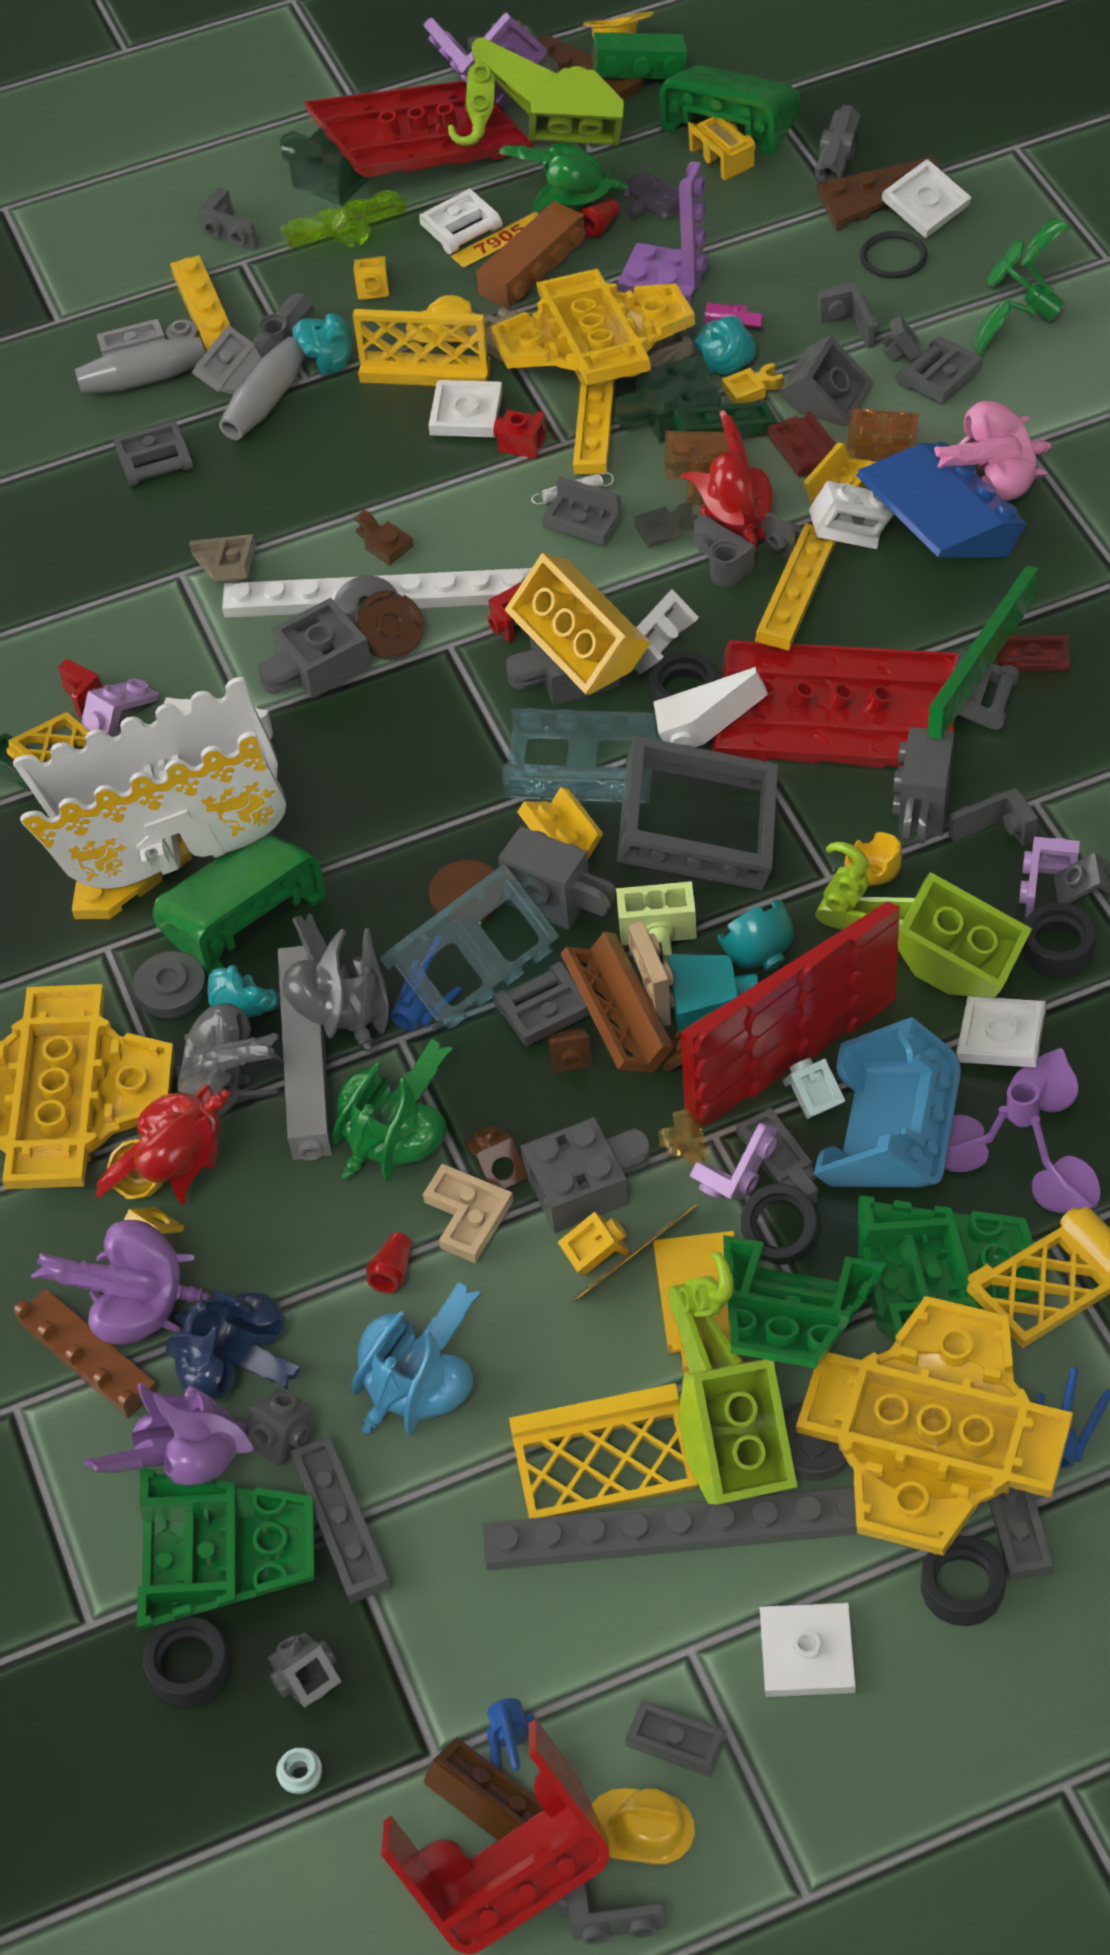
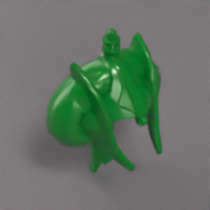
M552 144L547 151L527 148L526 146H503L499 150V154L543 164L548 183L536 196L531 206L534 208L533 213L546 208L553 201L562 205H570L566 207L578 211L587 204L603 197L609 190H618L620 192L621 189L626 190L628 188V184L622 183V180L609 178L611 172L602 169L600 163L591 154L571 144Z
M431 1039L415 1063L412 1071L407 1072L405 1078H400V1085L394 1092H392L389 1080L378 1071L381 1065L378 1061L371 1069H362L345 1081L338 1096V1119L331 1134L332 1146L346 1139L353 1152L351 1157L346 1160L345 1166L342 1167L345 1170L341 1174L343 1180H349L351 1175L355 1176V1172L361 1169L363 1162L370 1159L381 1164L383 1179L388 1181L395 1167L422 1161L440 1147L446 1136L447 1122L444 1116L432 1106L417 1103L439 1072L440 1065L454 1050L451 1046L440 1049V1042Z

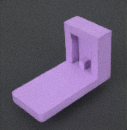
M129 679L127 682L105 685L103 688L88 691L81 724L89 731L100 729L104 730L109 736L115 737L122 710L158 701L159 693L149 688L145 681L139 679Z
M1034 837L1033 851H1025L1022 873L1030 874L1029 881L1021 880L1019 903L1026 904L1025 917L1034 910L1038 872L1056 874L1078 862L1080 841L1066 840L1064 838Z
M758 1124L733 1176L710 1163L696 1162L690 1177L701 1182L699 1189L712 1197L720 1199L724 1195L730 1199L743 1200L745 1195H750L757 1185L759 1179L757 1171L763 1159H768L775 1149L777 1143L775 1135L778 1128L771 1124Z

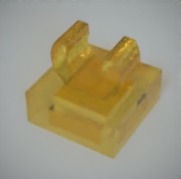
M688 1109L674 1112V1127L664 1128L658 1132L660 1147L667 1148L668 1157H677L683 1154L691 1165L696 1164V1162L706 1161L702 1127Z

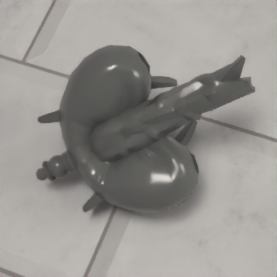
M309 913L306 916V920L302 916H295L293 923L308 953V960L296 962L285 972L283 989L287 1000L297 1013L313 1023L324 1026L328 1038L334 1036L337 1028L348 1029L349 1031H354L359 1047H363L366 1052L372 1049L370 1043L373 1040L370 1038L371 1035L366 1025L372 1023L383 1034L389 1017L387 984L377 962L370 929H364L362 956L353 958L354 965L349 966L344 963L340 968L339 951L346 930L341 929L327 947L314 922L313 914Z
M221 1003L209 1007L198 1017L191 1027L189 1034L184 1035L186 1044L181 1065L174 1066L173 1081L178 1080V1092L195 1095L206 1084L210 1086L213 1095H216L217 1091L222 1092L227 1089L230 1092V1097L227 1098L228 1103L224 1104L222 1109L216 1112L218 1117L230 1110L237 1101L278 1094V1089L239 1090V1087L248 1085L250 1082L249 1076L242 1075L240 1065L243 1066L246 1062L270 1059L280 1065L284 1064L283 1059L274 1052V1048H271L278 1039V1034L272 1033L260 1038H248L251 1031L248 1015L241 1008L231 1003Z

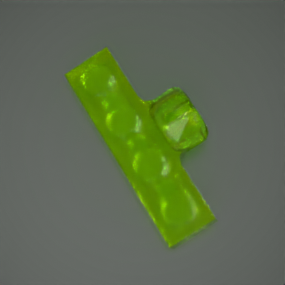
M383 190L377 192L373 198L351 200L345 204L346 206L335 210L332 208L320 210L313 217L306 219L302 217L294 218L288 221L287 225L279 227L281 236L290 248L329 236L334 237L342 246L354 248L355 242L360 246L367 240L371 231L369 223L406 212L404 200L395 191Z

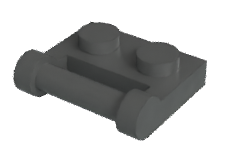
M938 336L929 344V349L909 367H903L895 374V380L902 388L908 389L911 387L943 404L982 368L983 357L944 337ZM937 358H940V359H939L934 365H932L924 374H920V373L923 372L931 363H933Z
M176 420L113 438L115 449L129 487L139 485L141 480L179 469L183 471L193 469L188 449ZM174 454H177V455H178V456H176V457H172V458H169V459H165V460H162V461H158V462H155V463H152V464H148V465H145V466H141V467H138V468H135V467H134V466L141 465V464H143V463H147V462L154 461V460H157V459H161V458H164V457L172 456V455H174Z
M961 649V651L959 652L958 656L956 657L951 674L966 654V650ZM992 663L958 715L992 730L1001 729L1006 719L1004 710L1011 689L1018 682L1019 670L1012 665L1000 666ZM988 681L998 684L991 707L986 708L981 705Z
M561 962L550 966L548 972L507 992L501 990L492 995L498 1012L504 1015L525 1047L591 1015L572 976ZM555 984L557 985L556 987H554V988H552V989H550V990H548V991H546V992H544V993H542V994H540V995H538V996H536V997H534V998H532V999H530V1000H528V1001H526V1002H524V1003H522V1004H520V1005H518V1006H515V1004H517V1003H519V1002H521V1001H523V1000H525V999H527V998H529V997H531V996H533V995H535V994H537V993H539V992H541V991H543V990H545V989H547V988H549V987H551V986H553V985H555Z

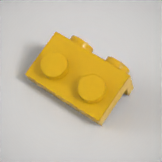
M838 442L804 481L811 506L827 481L847 483L867 489L868 487L856 474L859 469L876 462L849 458L845 443Z

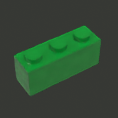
M594 32L592 63L595 72L601 78L667 79L686 68L687 49L683 34Z

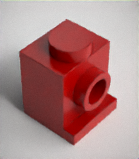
M507 410L504 418L497 417L493 427V435L497 437L498 452L536 459L547 437L544 412L538 411L536 415Z

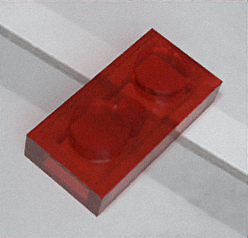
M1011 635L997 655L996 663L1000 666L1012 665L1019 671H1069L1068 635Z

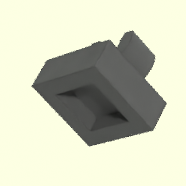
M901 315L890 322L892 334L883 340V344L886 346L884 352L891 360L898 358L903 352L911 361L922 354L919 337Z

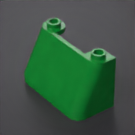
M695 65L668 77L661 86V130L676 133L682 121L686 124L691 121L693 113L745 124V135H750L751 137L753 135L761 144L759 153L774 156L800 113V96L794 87L786 83L704 65Z
M269 832L266 836L248 846L227 852L226 855L218 857L170 891L162 893L156 899L153 908L155 925L181 952L193 956L201 964L205 976L209 979V974L214 969L223 968V964L219 959L224 949L227 948L231 951L236 947L233 935L286 899L296 906L301 902L300 898H303L313 907L327 897L320 862L310 851Z

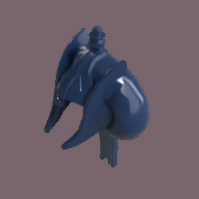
M214 1291L212 1299L198 1301L187 1312L180 1310L173 1314L175 1323L181 1326L183 1330L181 1333L169 1338L166 1345V1353L169 1357L175 1358L177 1377L186 1390L188 1387L193 1386L195 1389L210 1396L213 1400L225 1397L234 1385V1365H239L245 1371H251L271 1383L277 1382L287 1391L289 1389L288 1380L296 1379L297 1374L301 1371L300 1366L271 1355V1351H266L257 1346L275 1343L285 1330L286 1320L280 1305L265 1294L250 1292L232 1297L221 1291Z

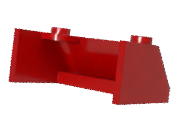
M537 1719L528 1724L529 1757L540 1770L534 1780V1794L544 1810L471 1859L460 1845L448 1839L435 1840L418 1851L392 1815L384 1820L381 1856L449 1945L460 1953L474 1954L482 1951L600 1873L606 1867L609 1860L608 1839L578 1774Z

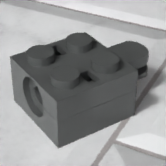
M329 598L271 628L276 655L261 662L258 665L261 685L268 693L278 694L299 683L313 699L372 668L368 641L334 600Z
M531 637V650L507 658L508 682L515 689L520 690L543 683L553 706L590 696L585 694ZM620 678L591 695L621 687Z
M910 727L908 741L900 742L898 763L904 765H899V770L896 769L893 792H900V794L895 793L892 815L899 816L898 831H903L902 841L910 842L912 833H918L917 843L925 844L926 834L943 836L952 774L953 731H946L942 739L938 740L928 737V729Z
M520 826L498 857L504 904L567 930H570L583 909L599 916H604L617 899L616 888L611 882L588 873L586 851L581 850L574 844H566L550 838L541 831H533Z
M595 1117L520 1146L527 1179L554 1233L580 1224L594 1211L603 1215L628 1205L625 1174L647 1166L650 1159L648 1138L643 1132L631 1129L605 1139Z

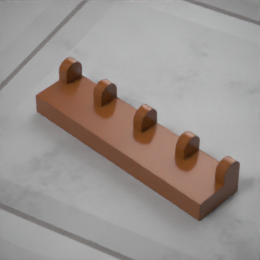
M47 1289L30 1303L23 1299L15 1305L14 1313L18 1323L127 1418L132 1416L143 1405L138 1389L139 1383H143L149 1390L155 1393L158 1391L156 1383L111 1344L103 1342L95 1336L87 1323Z

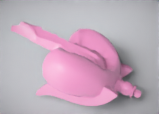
M984 400L974 404L964 416V431L967 437L957 445L935 447L934 451L937 457H941L937 465L939 469L953 465L979 464L978 469L980 472L985 471L986 475L982 476V480L994 486L997 490L996 494L1003 501H1010L1025 494L1034 479L1048 475L1047 471L1037 469L1035 454L1046 453L1051 448V444L1045 440L1034 442L1030 440L1024 425L1030 419L1029 415L1019 417L1016 412L1005 404Z

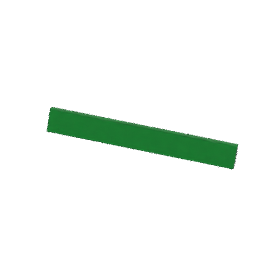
M1027 565L931 703L929 707L928 737L938 740L942 739L1036 599L1039 568Z

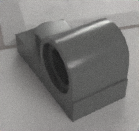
M703 514L693 521L694 546L702 553L709 555L710 578L715 585L720 587L734 586L755 570V546Z

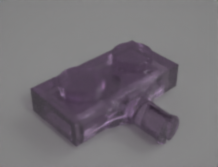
M642 171L624 182L628 184V188L626 190L622 189V195L634 201L633 204L626 207L628 217L633 219L643 211H649L670 219L680 212L679 190L651 174Z

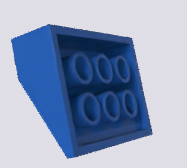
M945 442L917 444L859 469L856 474L937 557H1008L1027 524L1017 514L1018 510L1013 505L1003 501L996 494L997 490L994 486L984 482L976 474V469L972 465H953L939 469L937 465L941 457L936 456L934 448L951 446Z

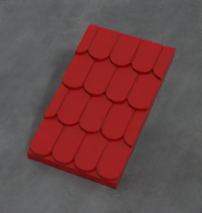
M464 80L304 101L305 108L313 121L324 130L327 138L333 141L339 148L340 153L350 161L354 170L364 177H373L404 169L407 173L446 163L457 165L491 157L492 160L508 157V155L499 154V150L503 146H526L527 148H533L532 141L528 140V137L495 101L493 111L485 125L483 137L478 143L471 146H462L455 143L449 135V125H453L455 132L464 137L470 135L473 129V124L466 110L467 83Z
M729 640L725 647L721 679L755 667L767 689L768 695L715 735L711 751L761 761H768L770 758L813 764L824 761L875 768H885L886 765L899 767V765H904L898 763L900 742L908 741L910 727L928 729L929 707L950 677L959 653L792 644L788 651L753 641ZM954 721L947 731H953Z
M889 901L885 902L681 1032L686 1124L697 1129L701 1125H711L747 1096L751 1098L757 1096L790 1070L789 1067L807 1058H814L846 1032L853 1034L896 1000L895 988L900 906Z

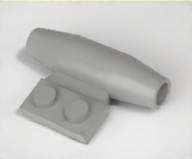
M154 319L96 334L103 357L76 368L75 373L82 395L117 392L177 376L194 368L205 355L200 337L165 340L159 320Z
M228 325L194 367L192 374L214 390L233 394L219 422L221 431L228 438L239 440L269 414L293 383L306 356L293 337H287L261 358L254 347L255 344Z

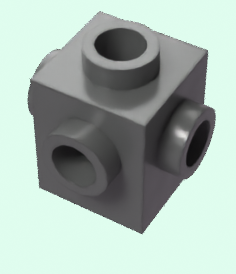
M277 1388L265 1398H259L251 1407L248 1415L250 1425L247 1436L253 1445V1450L278 1466L291 1457V1450L305 1445L311 1432L309 1421L312 1407L281 1388Z
M305 1632L300 1636L293 1635L283 1640L277 1646V1652L268 1657L275 1670L270 1675V1678L283 1698L291 1695L304 1708L322 1698L330 1689L342 1682L332 1666L337 1661L328 1645L322 1639L316 1642Z

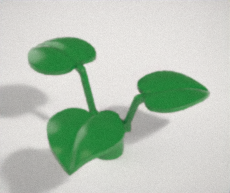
M1056 218L1049 219L1038 230L1026 247L1027 253L1024 255L1021 265L1029 267L1041 286L1038 284L1032 285L1012 267L1022 256L1025 249V244L1020 239L1011 244L1005 252V256L1000 258L987 278V284L990 287L996 286L1008 272L1029 290L1024 298L1028 303L1026 306L1006 300L1001 306L997 304L984 317L973 337L974 349L981 357L984 358V352L989 341L1007 319L1012 308L1024 311L1030 316H1033L1036 312L1047 322L1054 319L1062 309L1064 300L1053 292L1054 289L1047 284L1032 261L1055 238L1071 228L1067 223Z

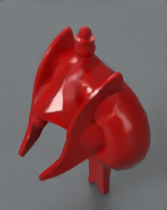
M722 410L719 413L730 452L722 453L712 461L709 469L710 474L687 472L683 473L682 477L691 481L696 486L706 506H701L699 513L707 516L731 532L743 535V539L755 546L756 552V545L758 544L756 539H765V531L762 524L765 522V515L771 512L773 491L765 472L756 467H749L745 454L746 449L743 447L740 438L741 433L732 416H729Z
M206 1084L195 1095L178 1092L163 1095L152 1101L141 1112L137 1120L138 1134L142 1139L130 1150L124 1152V1155L115 1164H111L96 1183L98 1188L95 1196L100 1199L111 1187L136 1168L142 1177L154 1183L167 1182L170 1179L177 1200L184 1206L187 1203L186 1194L188 1187L203 1166L207 1169L215 1166L219 1148L217 1135L220 1129L219 1117L216 1112L221 1110L224 1104L228 1103L227 1098L230 1097V1092L226 1089L222 1092L217 1091L216 1095H213L210 1086Z

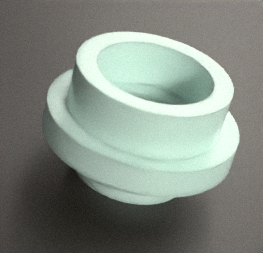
M291 1749L278 1762L276 1769L277 1778L280 1785L286 1791L293 1794L307 1793L314 1789L321 1779L322 1765L320 1759L309 1749ZM298 1767L308 1769L307 1774L302 1778H294L292 1776L293 1771Z

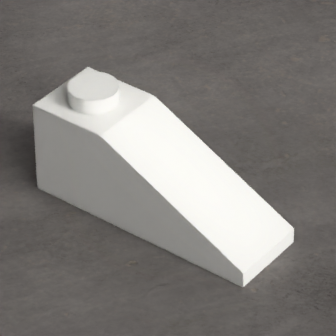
M754 667L654 701L658 734L662 741L697 747L712 739L768 695L767 689L756 668Z

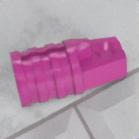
M707 302L704 325L712 320L735 315L741 320L745 328L762 329L763 314L747 312V305H723L721 303L712 304V302Z

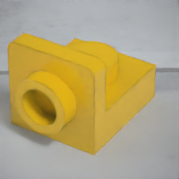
M386 257L354 260V275L358 299L387 297L389 289Z
M595 1211L558 1241L577 1273L586 1276L615 1251L623 1256H626L631 1251L623 1240L627 1237V1233L615 1218L611 1217L608 1220Z

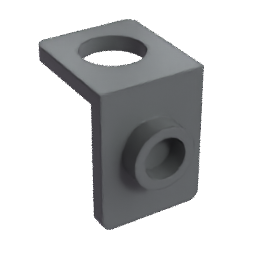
M769 512L765 515V547L789 560L795 547V535L800 536L803 528L792 522L788 523Z
M1094 852L1054 875V883L1058 903L1069 904L1097 888L1110 895V882L1105 874L1106 871L1110 875V863Z

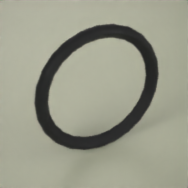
M887 231L872 236L863 244L860 251V259L864 267L875 275L885 278H901L914 274L921 269L927 259V249L924 243L912 234L901 231ZM903 238L915 243L920 250L921 256L916 265L910 269L889 272L872 266L867 259V250L874 242L880 239Z

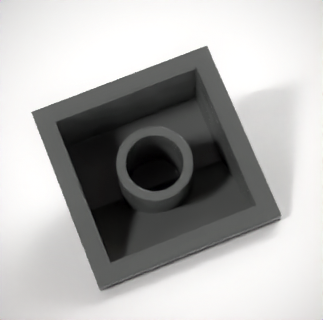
M829 335L803 351L780 392L801 415L846 426L850 423L874 381L835 338Z

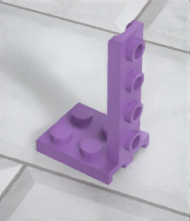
M507 12L502 15L483 37L536 64L548 52L535 37ZM433 18L428 19L423 25L431 34L428 39L439 49V52L467 83L468 70L476 63L472 59V51L468 54L448 31L445 32ZM495 82L494 101L501 106L509 95Z
M700 162L689 163L687 178H683L679 184L681 250L636 243L617 283L618 292L632 291L634 293L635 286L676 283L691 306L694 291L699 288L701 276L709 265V255L704 254L703 251L707 239V230L703 229L706 204L702 203L706 180L705 177H701Z

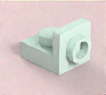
M811 1058L800 1061L789 1067L791 1074L782 1080L786 1088L792 1087L807 1120L845 1102L826 1059L814 1064Z

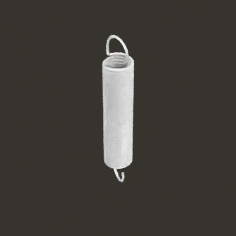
M608 472L601 473L602 475H611L612 482L604 485L599 473L574 481L602 488V486L611 485L614 477ZM557 486L542 490L544 502L536 503L533 501V497L539 494L533 495L531 501L534 504L552 503L557 497Z

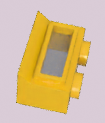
M714 117L697 125L688 122L689 150L695 152L703 148V157L708 164L717 160L719 156L721 158V178L724 181L755 166V142L750 135L743 136L737 130L734 122Z

